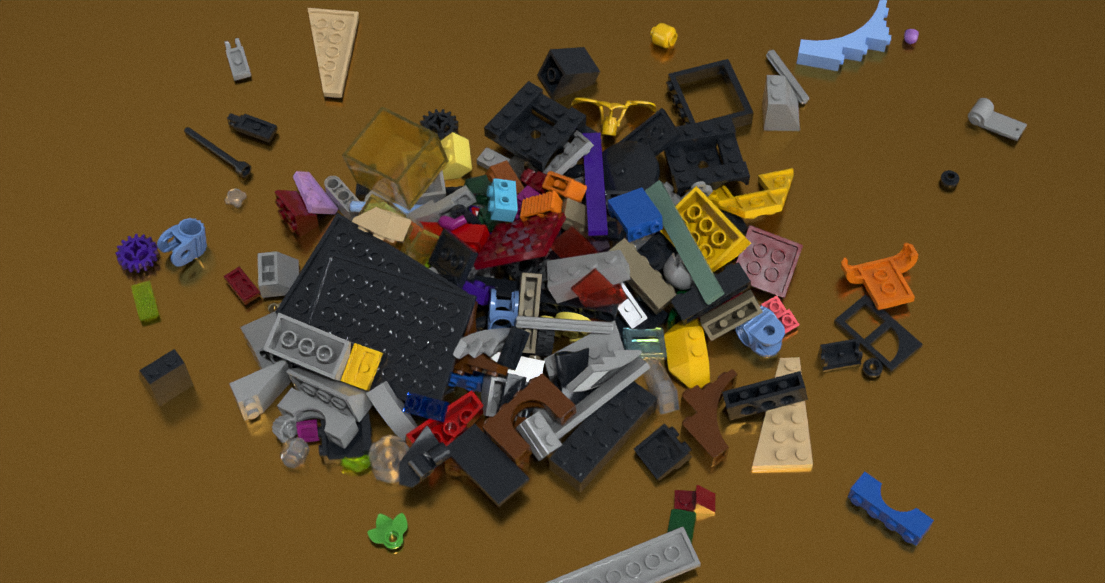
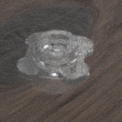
M237 188L231 189L227 193L225 203L232 204L238 208L242 205V201L247 198V195Z

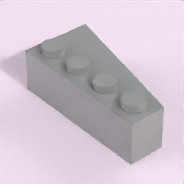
M621 250L547 261L548 289L558 304L629 280V264Z

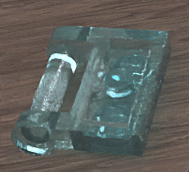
M655 327V329L623 328L622 334L626 350H641L642 354L639 357L643 360H666L667 352L662 327ZM632 337H655L656 339L632 340Z

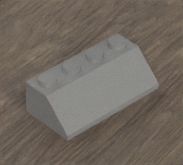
M278 313L263 350L334 380L341 381L350 356L351 342Z
M302 367L288 369L286 372L297 391L303 390L309 397L320 399L326 406H334L340 413L344 415L349 414L354 417L357 422H360L373 406L366 395L368 391L364 389H358L348 383L334 380Z

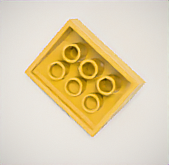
M697 186L676 205L678 212L712 272H715L736 258L751 244ZM663 226V229L660 230V232H661V233L671 242V244L674 246L672 240L670 239V237H669L667 231L665 230V228H664V226Z

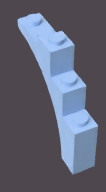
M880 0L872 18L863 27L851 34L831 40L813 41L801 39L796 64L838 71L839 64L843 65L844 59L861 62L862 56L867 54L868 49L884 52L886 45H890L891 35H888L889 27H886L887 21L884 20V18H887L889 8L886 7L887 0Z

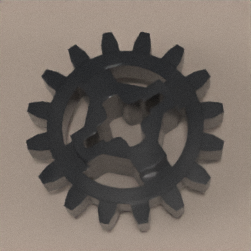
M435 109V113L429 111L428 116L423 115V120L420 121L422 138H427L428 143L434 141V145L452 132L455 134L459 132L456 116H451L450 111L445 113L444 109L441 112Z

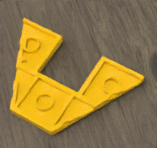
M790 168L758 175V182L765 189L764 191L733 197L727 187L722 184L708 198L719 209L745 219H754L761 215H773L783 209L794 176V170Z

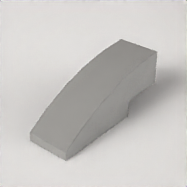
M387 381L366 393L388 426L403 442L406 440V434L418 427L402 400L396 397Z

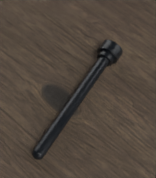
M190 127L184 129V132L235 167L238 175L245 178L250 174L252 170L250 164L245 161H237Z

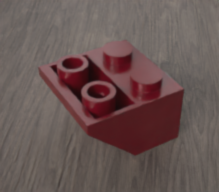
M275 191V203L279 208L277 212L282 220L286 219L288 227L293 233L296 232L301 237L319 226L317 215L308 212L302 197L297 191Z

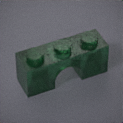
M482 175L465 179L464 186L466 185L477 201L473 204L485 206L479 208L477 217L482 225L487 226L489 233L494 230L496 225L500 223L506 224V221L491 220V214L488 212L490 197H487V188L489 185L491 186L492 182L488 180L487 176Z

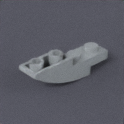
M465 185L435 203L431 200L403 217L412 220L408 229L410 232H413L417 221L438 222L439 218L443 215L451 217L450 211L453 206L462 204L468 207L477 201Z

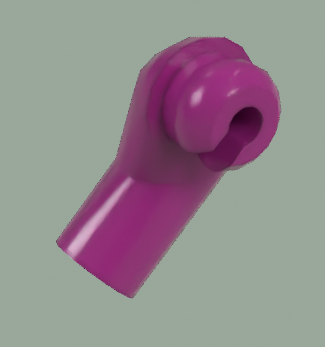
M443 215L439 218L438 223L441 227L452 231L466 224L467 221L464 215L455 219Z

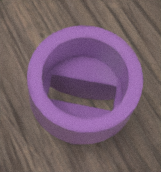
M915 29L905 30L904 40L906 43H915L918 40L919 32Z

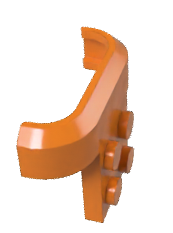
M904 243L903 249L894 256L859 265H849L847 258L842 260L841 269L847 280L853 284H864L877 310L914 302L915 296L902 273L910 270L918 260L919 254L912 244Z

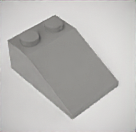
M286 359L229 383L237 406L245 421L254 419L263 413L291 383L286 373L289 369Z

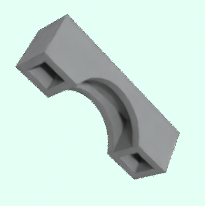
M291 388L277 405L282 416L296 417V420L299 422L309 418L325 419L324 431L329 441L344 449L359 431L354 417L349 414L344 415L340 413L334 406H326L320 399L309 397L303 390L297 391Z

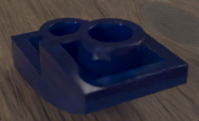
M408 392L403 412L444 422L449 402Z

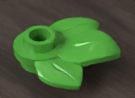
M403 513L398 514L394 520L386 515L378 514L376 528L367 532L368 536L376 544H384L388 549H397L403 543V534L408 528L407 519ZM393 537L397 539L395 542L389 541Z

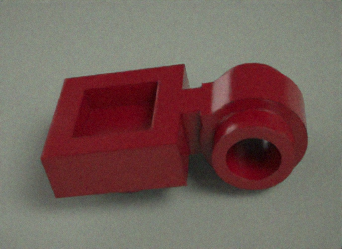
M529 168L522 172L520 181L523 185H528L541 194H545L547 191L542 186L547 174L539 171L535 173Z

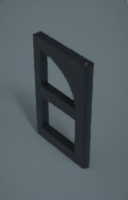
M867 294L834 320V323L852 339L859 338L860 346L873 358L878 359L882 366L890 373L923 346L917 338L884 309L877 310L874 302ZM863 307H866L883 322L865 339L846 323ZM891 329L898 341V351L893 360L889 362L872 344Z

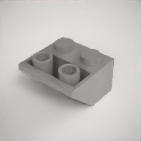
M277 251L258 253V286L262 298L286 295L299 275V260Z

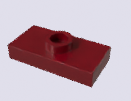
M240 266L223 276L224 280L244 305L261 296L258 288Z

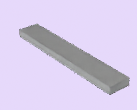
M637 357L623 370L575 405L577 413L563 426L557 421L553 422L550 427L556 437L560 439L649 370L650 366L642 358Z

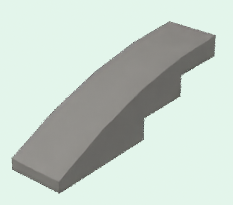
M511 328L483 330L460 339L453 355L458 359L467 354L476 358L482 353H486L491 357L503 349Z

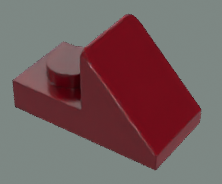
M696 485L695 491L675 490L674 509L701 514H715V493L700 485Z

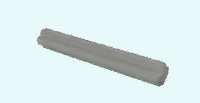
M769 50L766 54L767 59L779 75H785L800 104H806L809 96L775 50Z

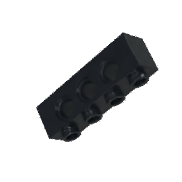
M801 371L722 392L730 420L808 400Z

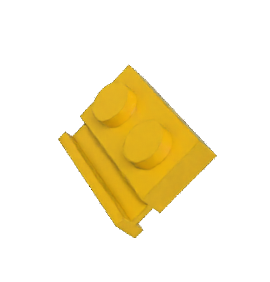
M354 343L341 381L369 391L383 353Z

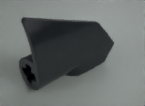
M589 348L576 352L561 351L554 353L557 375L553 378V384L575 405L578 404L586 391L569 393L567 385L588 367Z
M428 426L423 429L399 462V485L413 488L431 475L435 470L434 468L451 457L449 449L443 442H438Z

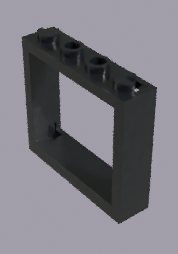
M729 59L668 74V81L666 82L667 91L671 92L673 105L677 106L678 116L680 119H683L684 125L695 124L696 122L679 85L722 74L739 112L701 122L732 118L735 128L752 124L754 112Z

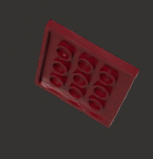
M551 212L541 218L533 216L527 219V221L518 219L512 223L496 225L475 260V269L478 270L546 256L566 220L564 212L558 214Z

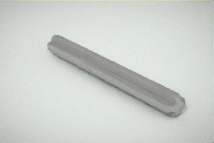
M517 316L515 321L516 327L606 334H612L614 329L612 322L531 316Z

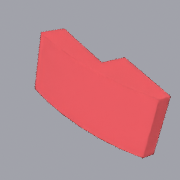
M777 295L761 304L770 309L777 319L781 321L785 328V334L800 325L790 309L786 310Z

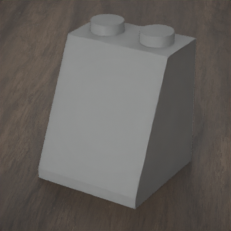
M767 75L762 99L763 130L800 131L798 99L785 75Z
M275 312L240 327L260 369L284 359L263 350L278 315ZM286 360L288 368L292 369L291 361Z

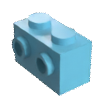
M494 178L491 186L489 185L487 188V197H490L488 212L491 214V220L513 222L518 211L516 181Z

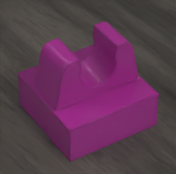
M317 419L296 422L299 443L319 441Z

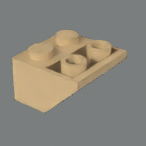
M378 207L356 216L352 220V222L359 225L358 229L367 233L370 232L373 236L392 243L395 240L403 242L412 221L397 213Z

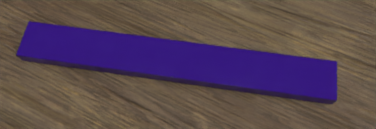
M582 133L594 145L590 152L584 156L585 185H587L588 236L608 235L601 133Z

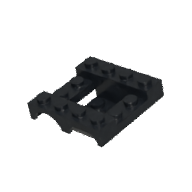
M528 81L484 127V134L490 140L543 172L552 154L558 149H564V145L568 142L576 128L580 125H586V115L573 107L567 109L544 95L543 89ZM532 110L555 123V125L551 126L534 116ZM537 134L540 137L534 139L531 136Z
M732 118L676 127L682 137L665 149L664 155L677 195L680 196L684 191L691 189L694 183L700 181L710 185L713 191L730 181H741L745 185H749L750 174L746 161L743 162L735 137L736 130ZM717 145L724 165L721 164L719 154L717 151ZM700 165H704V166H706L707 168H701V169H700L699 166H700Z

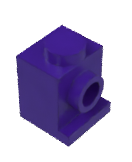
M466 280L462 289L468 292V294L477 296L476 301L478 304L488 305L490 290L495 289V287H485V283L474 280V282Z

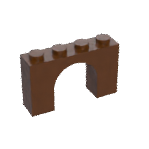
M542 373L538 377L532 378L525 389L519 390L509 403L503 404L499 412L493 417L487 418L482 426L484 433L517 466L532 454L531 446L513 428L514 420L521 411L530 407L542 408L561 426L577 413L575 404Z

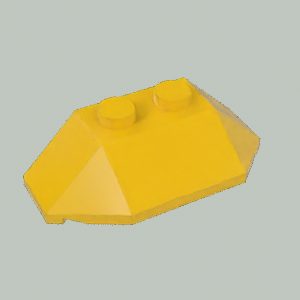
M695 319L685 326L681 321H678L663 335L668 370L680 382L685 384L687 388L692 389L698 385L702 389L710 382L709 358L703 326L699 319Z

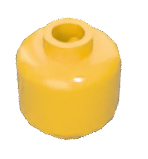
M659 23L656 27L654 26L650 32L652 42L663 48L673 46L677 40L675 28L664 23Z

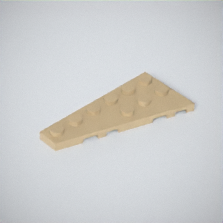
M308 8L324 97L342 98L359 20V12Z
M800 357L780 358L775 378L801 371ZM805 401L767 410L751 470L812 468L813 460Z

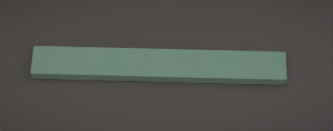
M659 180L646 189L645 192L661 213L665 230L702 297L709 305L725 293L666 188Z

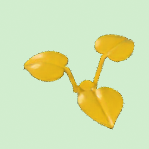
M575 98L572 101V105L592 103L599 106L601 125H603L602 135L616 136L617 127H620V122L628 106H644L656 112V105L648 101H626L625 105L589 98ZM603 106L610 108L609 117L606 116V119L604 118ZM615 108L623 109L618 121H616L615 117H612L613 109Z

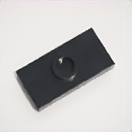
M607 221L608 235L591 236L595 240L620 242L624 239L626 231L620 222Z

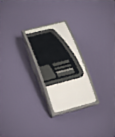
M612 350L606 357H601L595 364H590L567 385L569 393L587 391L601 386L642 354L641 350Z

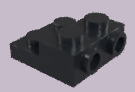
M665 423L634 448L635 452L658 481L674 468L677 470L692 458L689 453L692 449L685 441L681 443L677 438L680 435L673 426L669 428Z

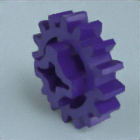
M135 234L134 238L127 236L128 241L122 240V246H117L118 252H116L118 263L122 265L124 270L128 268L129 272L136 269L137 273H139L142 268L147 271L146 266L153 267L152 261L158 260L156 256L159 254L157 245L151 237L146 238L145 234L141 237Z

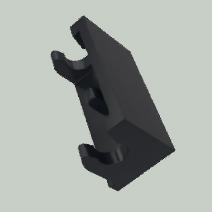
M859 338L820 345L818 358L822 371L826 372L860 366L863 352H859Z

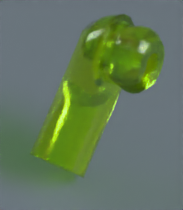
M363 455L356 460L344 456L340 465L358 473L370 467L372 459L369 455Z

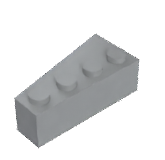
M614 320L612 321L614 325L612 334L590 333L558 352H576L589 348V366L590 364H595L601 357H606L612 350H624ZM554 354L544 359L549 380L552 383L554 376L557 375Z

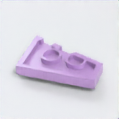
M296 171L293 179L308 212L336 214L338 207L310 172Z

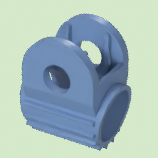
M196 218L180 221L178 225L167 229L159 237L157 242L158 249L164 253L172 251L171 262L175 266L179 267L191 262L206 251L207 243L204 223H201V220H196ZM174 236V239L171 242H168V240Z
M495 289L490 290L489 312H487L488 330L516 327L519 291L512 292L511 300L497 299ZM506 307L510 311L496 310V308ZM499 319L509 321V323L503 326L496 325L494 322Z
M761 305L763 313L737 326L735 331L740 341L745 346L750 347L756 354L762 357H772L781 349L785 328L770 309Z

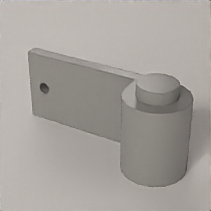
M987 98L978 99L968 114V119L972 124L1016 141L1027 127V124L994 112V105Z

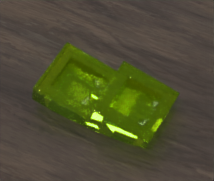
M146 281L132 285L131 288L140 321L160 316L151 282Z

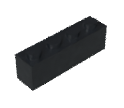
M739 262L727 265L723 269L724 271L719 274L714 273L725 294L708 305L705 302L696 284L690 288V291L684 294L679 293L671 301L672 308L684 326L751 287V280Z

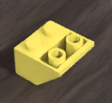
M452 132L429 149L440 150L444 180L461 178L472 170L469 140Z

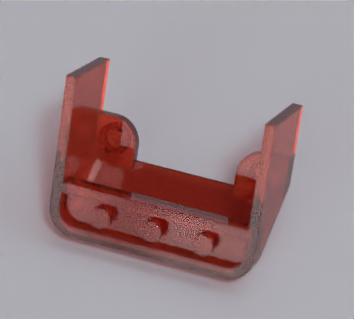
M573 226L555 239L551 246V249L561 259L600 253ZM596 268L571 287V290L580 297L579 300L585 307L596 308L622 304L628 299L620 283L613 285Z

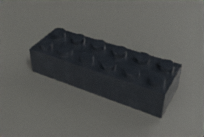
M633 381L582 422L549 458V469L581 493L656 410L657 397Z

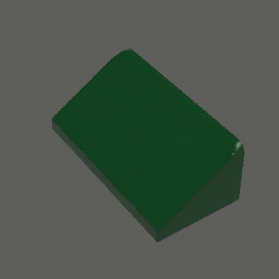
M671 509L667 533L684 527L692 544L697 513Z

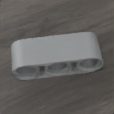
M337 176L327 177L324 181L326 194L341 213L352 221L361 212H351L350 203L351 201H359V199Z

